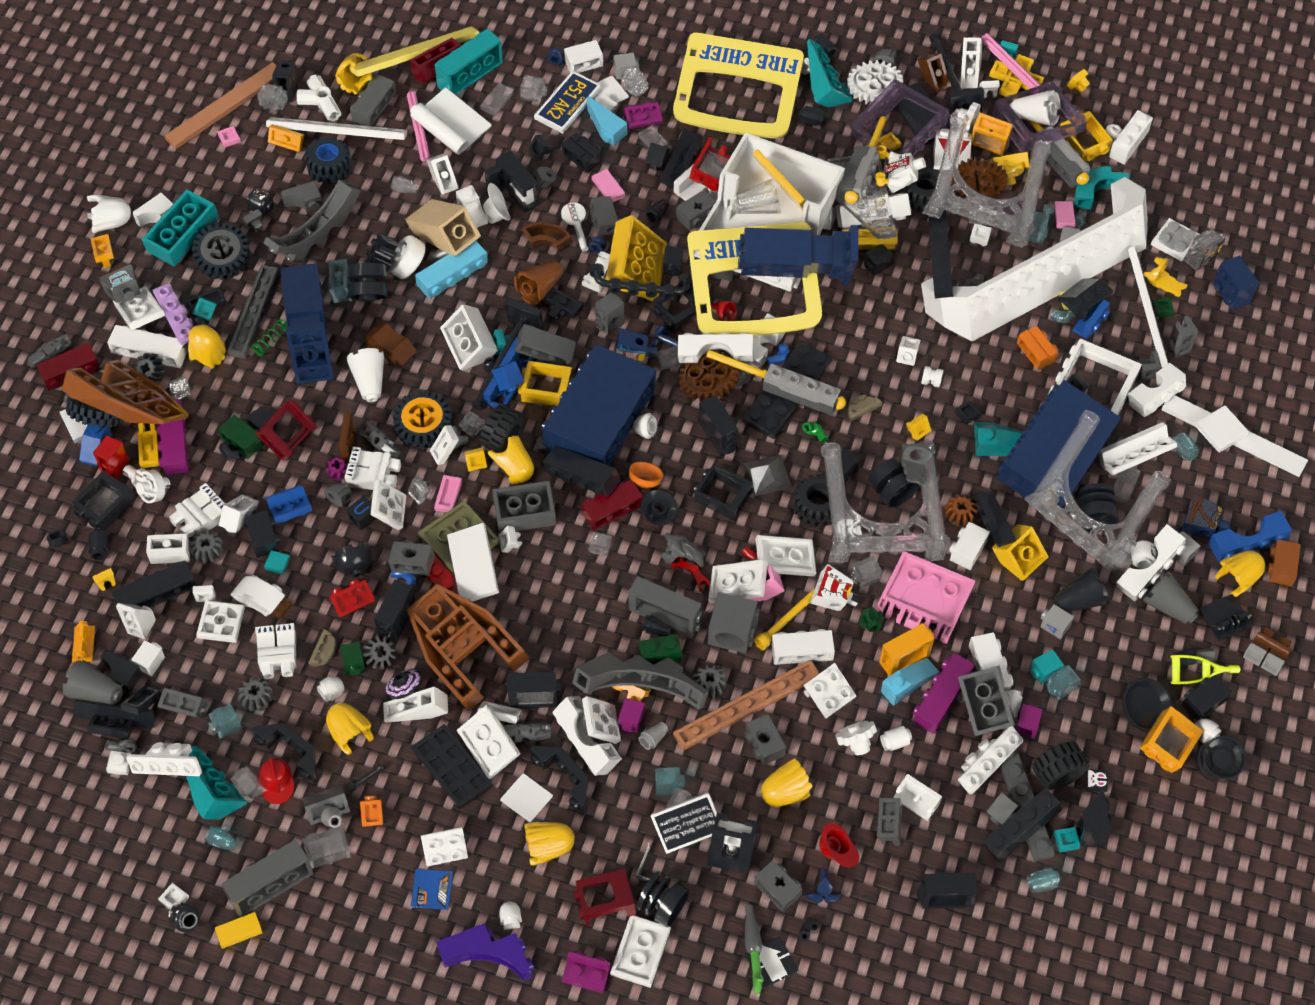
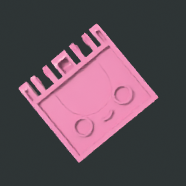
M903 551L875 609L877 612L881 610L884 613L888 604L889 607L885 614L887 619L892 616L894 607L900 609L901 611L896 618V623L899 624L902 622L905 613H909L904 626L910 629L920 625L922 619L926 620L924 624L926 628H929L930 623L936 624L937 627L933 632L934 639L938 638L943 627L945 629L940 641L947 644L975 585V580Z

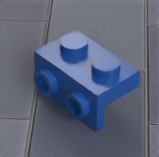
M1103 300L1089 319L1085 322L1080 319L1077 322L1073 332L1088 340L1093 332L1096 333L1098 331L1101 321H1105L1108 317L1110 303Z
M302 485L266 497L271 515L276 524L287 522L289 519L303 516L313 511Z

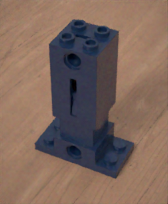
M851 225L849 231L846 232L833 231L832 236L811 235V230L745 228L743 234H740V240L738 241V252H740L738 269H741V275L807 278L808 273L829 274V279H841V285L848 286L858 263V225Z
M317 263L280 268L285 315L288 327H285L297 385L334 379Z

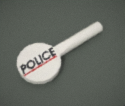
M578 203L566 204L562 208L561 217L567 224L574 225L581 250L585 252L588 250V246L580 223L585 220L586 210Z

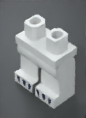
M353 447L349 460L350 463H348L345 474L347 486L350 488L373 490L374 481L380 479L388 485L396 487L397 475H391L390 471H400L401 461L399 459L391 458L390 453L368 452L362 451L359 447Z
M205 483L200 486V491L190 498H186L182 503L175 505L176 511L169 518L175 527L183 522L186 524L180 528L182 534H187L188 538L194 535L199 537L200 532L205 533L219 524L225 503Z
M294 623L276 625V633L273 625L255 627L258 665L263 678L272 679L274 677V670H281V674L284 677L293 676L294 668H297L296 630Z

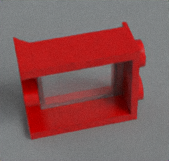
M709 137L691 168L689 178L696 183L708 187L712 191L718 192L720 174L731 156L727 155L728 148L724 145L721 146L720 150L711 147L713 139Z

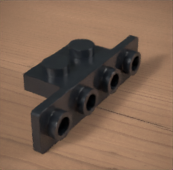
M686 128L682 130L659 179L661 183L671 189H674V181L693 165L691 160L699 152L697 148L700 143L699 137Z
M990 491L985 494L976 495L975 506L979 515L982 514V522L985 527L988 526L997 546L1001 547L1015 542V535L993 492Z
M78 699L74 701L75 717L90 719L87 726L88 733L128 738L133 726L153 728L155 725L153 710L146 709L139 715L121 710L120 705Z

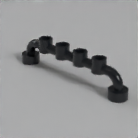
M594 263L589 267V274L597 284L610 288V292L613 294L620 293L621 289H627L628 294L631 296L638 295L639 291H645L646 296L649 298L655 297L657 293H664V298L670 300L675 295L685 294L689 287L693 285L692 275L689 273H683L679 276L681 288H676L671 284L658 286L653 282L640 284L635 280L629 282H622L617 278L605 280L602 278L604 275V266L602 264Z

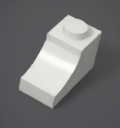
M471 185L456 191L457 205L466 207L476 228L488 224V219L482 209L479 196Z
M162 193L158 194L133 211L136 223L140 227L148 223H157L173 203Z
M242 494L223 505L219 526L233 533L243 529L246 524L245 516L251 515L257 509L259 501Z

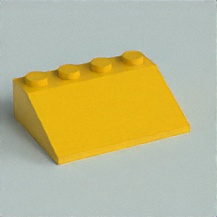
M633 215L617 221L606 280L617 278L622 282L635 280L640 284L653 282L660 286L667 242ZM621 289V291L628 293L627 289ZM639 291V294L636 296L653 301V299L659 296V293L655 297L649 298L646 296L645 291Z

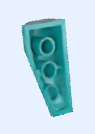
M809 39L807 46L811 89L815 102L827 108L852 102L853 99L845 83L841 84L837 78L839 73L828 64L830 59L821 45Z
M974 422L976 456H1007L1024 431L993 422Z
M191 746L192 752L188 757L197 758L202 774L200 776L186 777L194 805L200 816L207 820H220L245 806L248 801L235 783L231 785L225 779L226 774L223 771H217L212 766L213 762L197 746Z

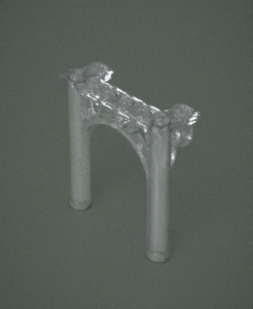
M953 112L950 118L951 125L935 190L922 213L938 219L944 210L965 216L988 226L1011 232L1006 242L1023 248L1035 230L1033 219L1051 145L1046 141H1036L1034 143L1022 193L1010 199L986 197L970 188L959 173L958 159L969 118L963 112ZM953 177L956 184L951 186V181ZM962 190L966 198L957 197L954 191ZM1023 199L1022 207L1020 209L1017 203ZM1003 207H1010L1015 212V215L1006 214L1003 211Z
M1085 410L1079 417L1077 426L1035 491L1027 495L1024 500L1029 503L1030 507L1044 515L1047 521L1057 526L1060 532L1069 536L1077 546H1081L1090 557L1100 562L1104 569L1112 572L1133 563L1132 557L1129 554L1137 545L1134 537L1163 490L1169 486L1171 479L1166 473L1155 471L1126 518L1118 524H1103L1087 516L1074 501L1068 481L1072 464L1100 422V418L1094 412ZM1059 496L1064 497L1065 509L1060 508L1056 504L1060 500L1058 499ZM1071 510L1072 512L1070 513V515L1072 516L1073 520L1065 513ZM1082 527H1085V528H1087V529H1090V528H1093V529L1090 531V534H1089V533H1088L1087 531H1085ZM1121 528L1120 532L1115 538L1112 530ZM1098 530L1105 532L1108 540L1107 544L1102 543L1098 539Z
M922 441L918 443L932 451V457L923 465L922 470L923 474L921 477L925 483L923 486L921 485L922 506L911 518L897 523L873 522L858 515L850 507L846 499L840 445L837 443H826L821 447L822 457L825 462L833 532L832 547L828 558L829 562H848L851 552L862 554L866 552L884 553L886 551L898 553L926 551L924 560H944L950 543V537L945 535L934 459L935 445L933 442ZM916 450L917 457L921 458L924 456L922 450ZM925 511L927 513L928 523L920 519ZM846 514L853 520L849 526L847 525ZM913 524L918 525L924 529V533L913 534L909 531V527ZM861 525L869 533L857 535L853 532V529ZM904 529L905 536H895L896 534L901 533V530ZM876 530V534H880L882 536H872L873 531Z

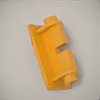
M79 621V624L75 626L72 663L78 660H85L87 662H92L95 626H89L86 621Z

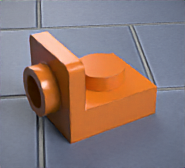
M377 795L365 796V800L360 801L362 827L383 825L382 799H377Z

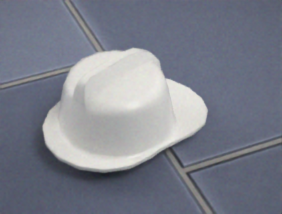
M490 183L488 185L489 198L483 205L484 213L491 224L502 219L509 221L510 214L504 197L499 188Z

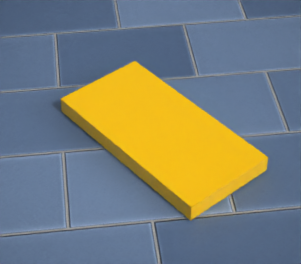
M759 149L755 150L752 154L758 164L803 211L806 201Z

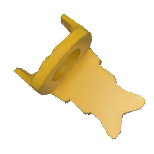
M1156 257L1155 262L1159 266L1151 272H1144L1143 276L1147 277V280L1154 287L1161 288L1180 297L1181 290L1186 289L1188 285L1176 281L1174 277L1165 271L1169 259Z

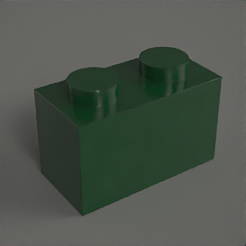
M235 414L218 429L221 439L229 441V445H232V448L235 450H242L246 459H249L264 445L263 441L255 434L258 429H253L244 418H239Z
M677 634L638 641L639 655L653 665L668 657L676 663L681 662L682 651Z

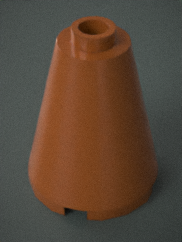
M551 261L520 271L514 277L515 289L517 292H521L523 295L521 298L525 302L536 305L542 301L563 276V267L560 263Z

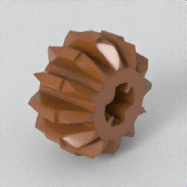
M957 494L955 498L951 497L945 505V516L949 518L950 523L956 522V526L962 524L965 527L968 522L973 523L974 518L977 517L976 503H973V498L967 499L966 494L963 497Z

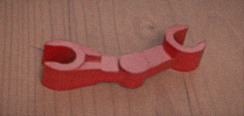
M680 556L675 559L679 561L678 563L672 562L670 564L672 568H683L693 574L699 592L703 593L702 584H706L710 590V581L700 573L697 565L684 561Z

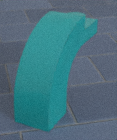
M1111 166L1090 170L1089 181L1085 185L1078 184L1076 187L1073 208L1091 209L1096 191L1105 188L1111 189L1112 183L1124 177L1129 179V173L1111 172Z

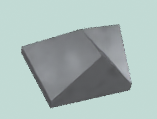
M781 455L744 463L749 480L754 483L753 492L755 496L792 487Z

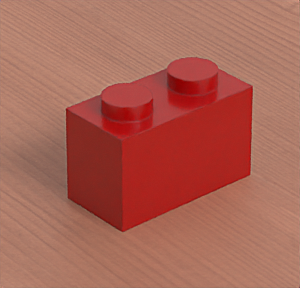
M106 436L93 451L100 472L105 471L115 479L130 464L123 447L124 444L119 439Z

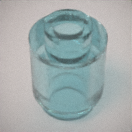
M1180 433L1173 438L1177 442L1175 449L1184 461H1192L1198 456L1199 448L1189 435Z
M1050 867L1032 873L1031 876L1027 877V882L1031 892L1039 894L1058 888L1060 876L1056 870L1054 871Z

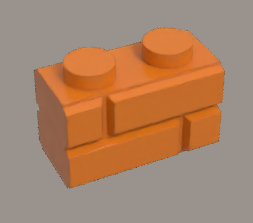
M1035 326L1020 333L1017 344L1037 370L1056 361L1058 349L1055 344L1049 342L1045 331H1041L1038 326Z

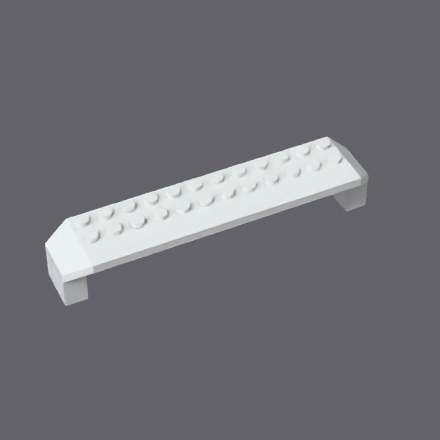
M1126 177L1112 183L1113 215L978 286H954L953 297L935 299L933 278L921 283L925 313L945 328L970 341H974L1060 295V292L1067 291L1081 279H1090L1129 258L1128 248L1135 246L1137 253L1146 249L1148 222L1146 190Z

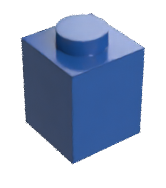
M516 361L491 370L500 391L507 389L508 392L519 388L518 384L524 382Z

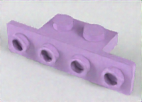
M170 284L153 289V293L163 309L179 344L189 343L188 332L194 327V324L190 317L187 318V310L184 304H180Z

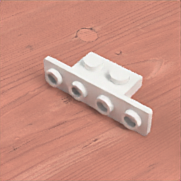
M1011 726L997 739L983 740L978 745L979 749L965 758L966 762L961 766L965 772L958 778L960 784L969 794H973L1023 742V738Z
M158 742L145 755L129 754L126 757L132 773L183 776H200L202 774L197 758L188 757L192 752L190 744Z

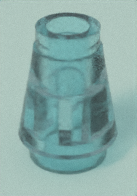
M213 825L208 830L204 839L208 842V845L231 852L237 844V840L219 826L215 827Z

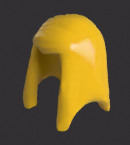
M360 53L351 54L340 64L335 77L337 78V83L341 84L340 88L342 90H346L348 93L353 92L357 95L372 80V73L358 77L350 71V65L354 68L356 63L368 60L365 55Z
M204 324L194 326L188 332L190 361L197 360L211 369H214L215 365H220L221 361L225 359L226 347L219 334L213 328Z
M514 435L508 438L506 451L495 453L493 450H490L488 452V455L509 475V483H525L532 477L534 471L533 462L519 436Z
M1252 550L1226 557L1220 562L1222 568L1215 577L1218 580L1229 572L1235 576V580L1240 586L1232 591L1231 594L1237 597L1248 590L1263 575L1265 571L1264 558L1261 554Z
M337 703L330 707L326 716L327 726L333 740L336 741L344 753L347 755L352 753L347 742L359 734L360 731L369 742L374 739L370 730V721L357 709L346 703Z
M793 759L781 766L763 782L761 794L767 804L778 808L807 799L810 796L809 790L812 788V784L808 782L809 777L804 768L801 767V764L796 759Z
M531 822L526 823L524 826L526 829V841L529 843L530 856L534 857L529 858L530 865L532 866L560 857L570 852L574 845L575 835L573 830L564 823Z

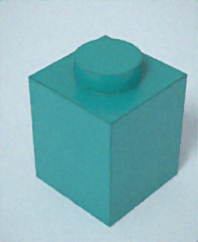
M1051 650L1032 661L1030 672L1035 679H1038L1040 684H1043L1052 679L1053 676L1060 675L1061 672L1059 671L1063 670L1064 664L1054 650Z

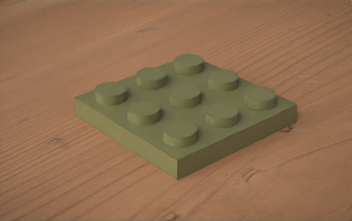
M462 501L419 531L418 536L425 544L432 546L436 556L455 575L447 535L484 522L465 501ZM485 524L489 546L492 549L500 543V540Z

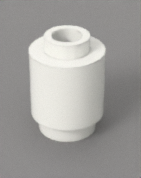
M900 726L884 732L880 736V740L885 751H893L910 745L912 735L908 728L905 729L904 726Z

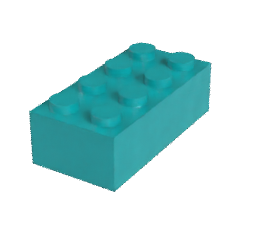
M486 29L470 41L465 42L458 49L453 50L443 59H440L435 63L437 87L440 90L446 87L454 95H457L503 63L501 40L489 29Z
M186 189L142 238L146 251L175 267L194 246L193 241L197 240L196 235H202L201 230L204 228L207 231V226L212 225L219 218L215 204Z

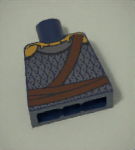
M1195 494L1181 532L1211 539L1215 530L1224 531L1229 529L1230 522L1220 519L1223 511L1222 507Z

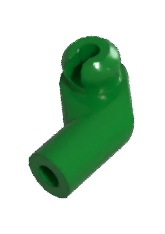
M805 422L803 424V431L806 434L817 436L821 443H825L829 439L820 424Z

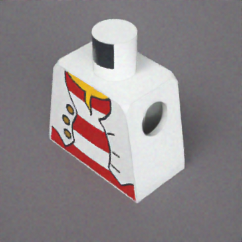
M827 564L820 572L810 603L841 611L846 603L856 606L860 596L851 592L853 580Z

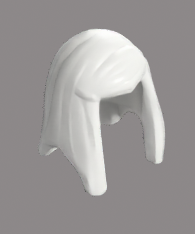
M104 195L87 196L88 201H98V204L91 209V213H87L88 219L92 220L93 233L120 227L130 219L131 208L124 199Z

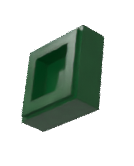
M1171 298L1152 300V307L1156 318L1174 315L1175 312Z

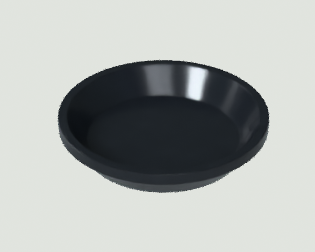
M1139 678L1132 681L1126 687L1122 697V706L1126 718L1134 727L1144 732H1150L1162 711L1170 706L1173 707L1171 697L1165 687L1150 678Z

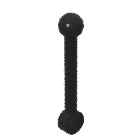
M379 763L377 765V768L372 770L370 773H368L355 783H349V791H355L356 786L367 780L369 777H371L378 771H383L385 769V765L383 763Z

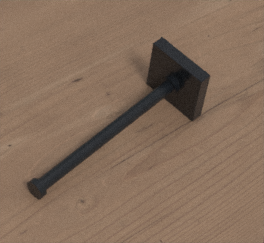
M932 33L929 39L934 44L937 52L942 54L948 77L955 92L949 93L946 116L948 123H952L953 115L957 108L968 110L973 102L981 105L980 113H982L983 87L962 91L941 45L939 34Z
M507 298L505 308L508 322L516 325L492 370L500 366L524 324L544 330L541 310ZM492 371L477 399L471 404L477 410H481L483 407V393L494 376Z

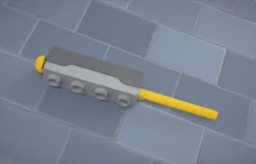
M1027 120L1037 131V133L1033 134L1034 147L1069 187L1072 188L1078 184L1085 185L1089 181V164L1081 159L1079 153L1071 148L1070 143L1065 141L1058 130L1056 131L1052 125L1044 129L1039 123Z
M880 117L869 146L855 147L839 186L840 202L862 204L863 198L867 196L868 186H871L872 175H875L876 165H879L880 155L877 154L876 145L886 123V117Z
M711 350L707 353L708 358L764 378L763 390L831 416L835 409H843L846 405L845 398L840 396L841 389L774 364H771L767 371Z

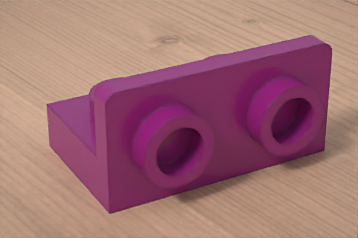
M647 102L643 105H630L624 108V118L627 121L628 129L657 125L663 122L658 102Z
M580 951L569 952L562 983L603 993L610 972V963L605 958H591Z

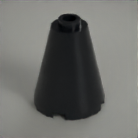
M1091 568L1056 593L1052 604L1066 612L1107 605L1110 600L1103 582L1097 579L1099 577L1098 572L1095 568Z

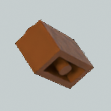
M1277 539L1275 545L1270 547L1269 557H1271V562L1268 563L1266 572L1269 574V582L1292 587L1297 578L1301 544Z

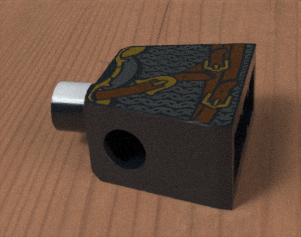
M290 60L279 61L272 74L275 101L293 102L298 83L296 64Z

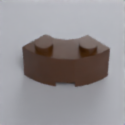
M537 222L522 228L524 236L533 248L548 245L560 252L573 242L571 235L556 224Z
M378 322L363 336L367 341V346L379 349L380 353L383 351L384 358L391 365L397 364L402 366L417 352L408 338L398 334L388 323Z

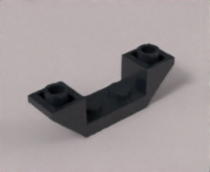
M283 723L255 726L251 729L252 739L260 747L264 745L270 749L279 739L284 745H291L295 748L294 751L302 757L297 763L298 774L306 781L317 782L316 754L313 745Z
M532 746L530 748V760L536 767L540 766L544 771L555 762L562 772L566 771L569 775V780L575 786L569 791L568 802L574 810L578 809L582 814L585 813L588 776L562 748Z

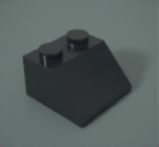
M1081 279L1060 295L1058 300L1085 322L1092 316L1103 300L1109 302L1113 289L1101 279Z

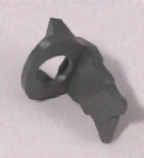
M902 443L901 464L904 467L906 481L922 486L925 484L921 477L923 465L932 457V451L928 447L921 444ZM919 449L924 452V456L921 458L910 456V453L913 450Z
M670 533L664 535L667 540V547L665 552L661 554V557L666 564H671L680 556L690 561L693 560L700 567H704L703 557L706 555L704 550L698 548L696 544L690 542L684 536L672 535Z

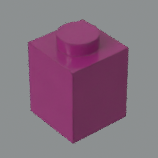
M625 698L618 718L619 728L626 732L633 731L638 733L645 712V703Z
M1032 704L1022 705L1016 726V731L1019 735L1035 738L1043 709Z

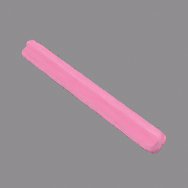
M986 33L981 37L982 43L1033 93L1040 90L1041 85L989 34Z
M414 91L408 92L407 99L411 110L413 105L418 104V100ZM412 118L420 159L422 162H425L427 159H430L424 127Z

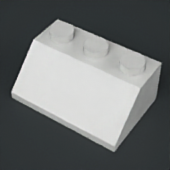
M462 304L440 327L460 370L482 364L486 358L492 357L498 351L478 308Z

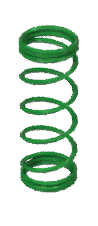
M279 319L277 323L274 324V329H269L268 335L264 334L262 336V339L264 336H268L274 343H276V340L270 336L269 331L273 330L279 337H282V335L275 330V325H278L284 332H286V328L281 323H283L286 327H288V324L284 320ZM263 339L262 342H264V344H265L268 348H271V347L269 346V344H267V343L264 341V339ZM257 340V344L252 345V348L258 355L263 356L265 350L258 344V341L262 340Z

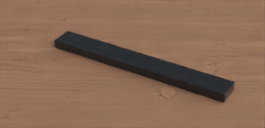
M946 208L928 210L935 299L953 297Z

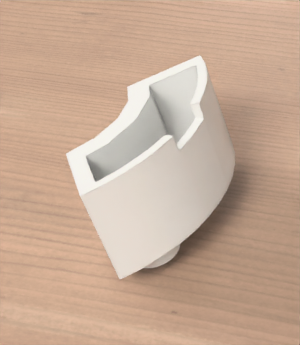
M255 575L244 577L230 594L245 607L253 608L264 616L271 614L285 596L278 585H270Z

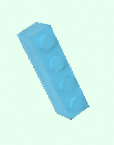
M475 240L455 257L448 254L415 275L416 284L428 299L438 296L445 289L454 286L458 281L469 277L474 271L483 268L488 263L487 252Z

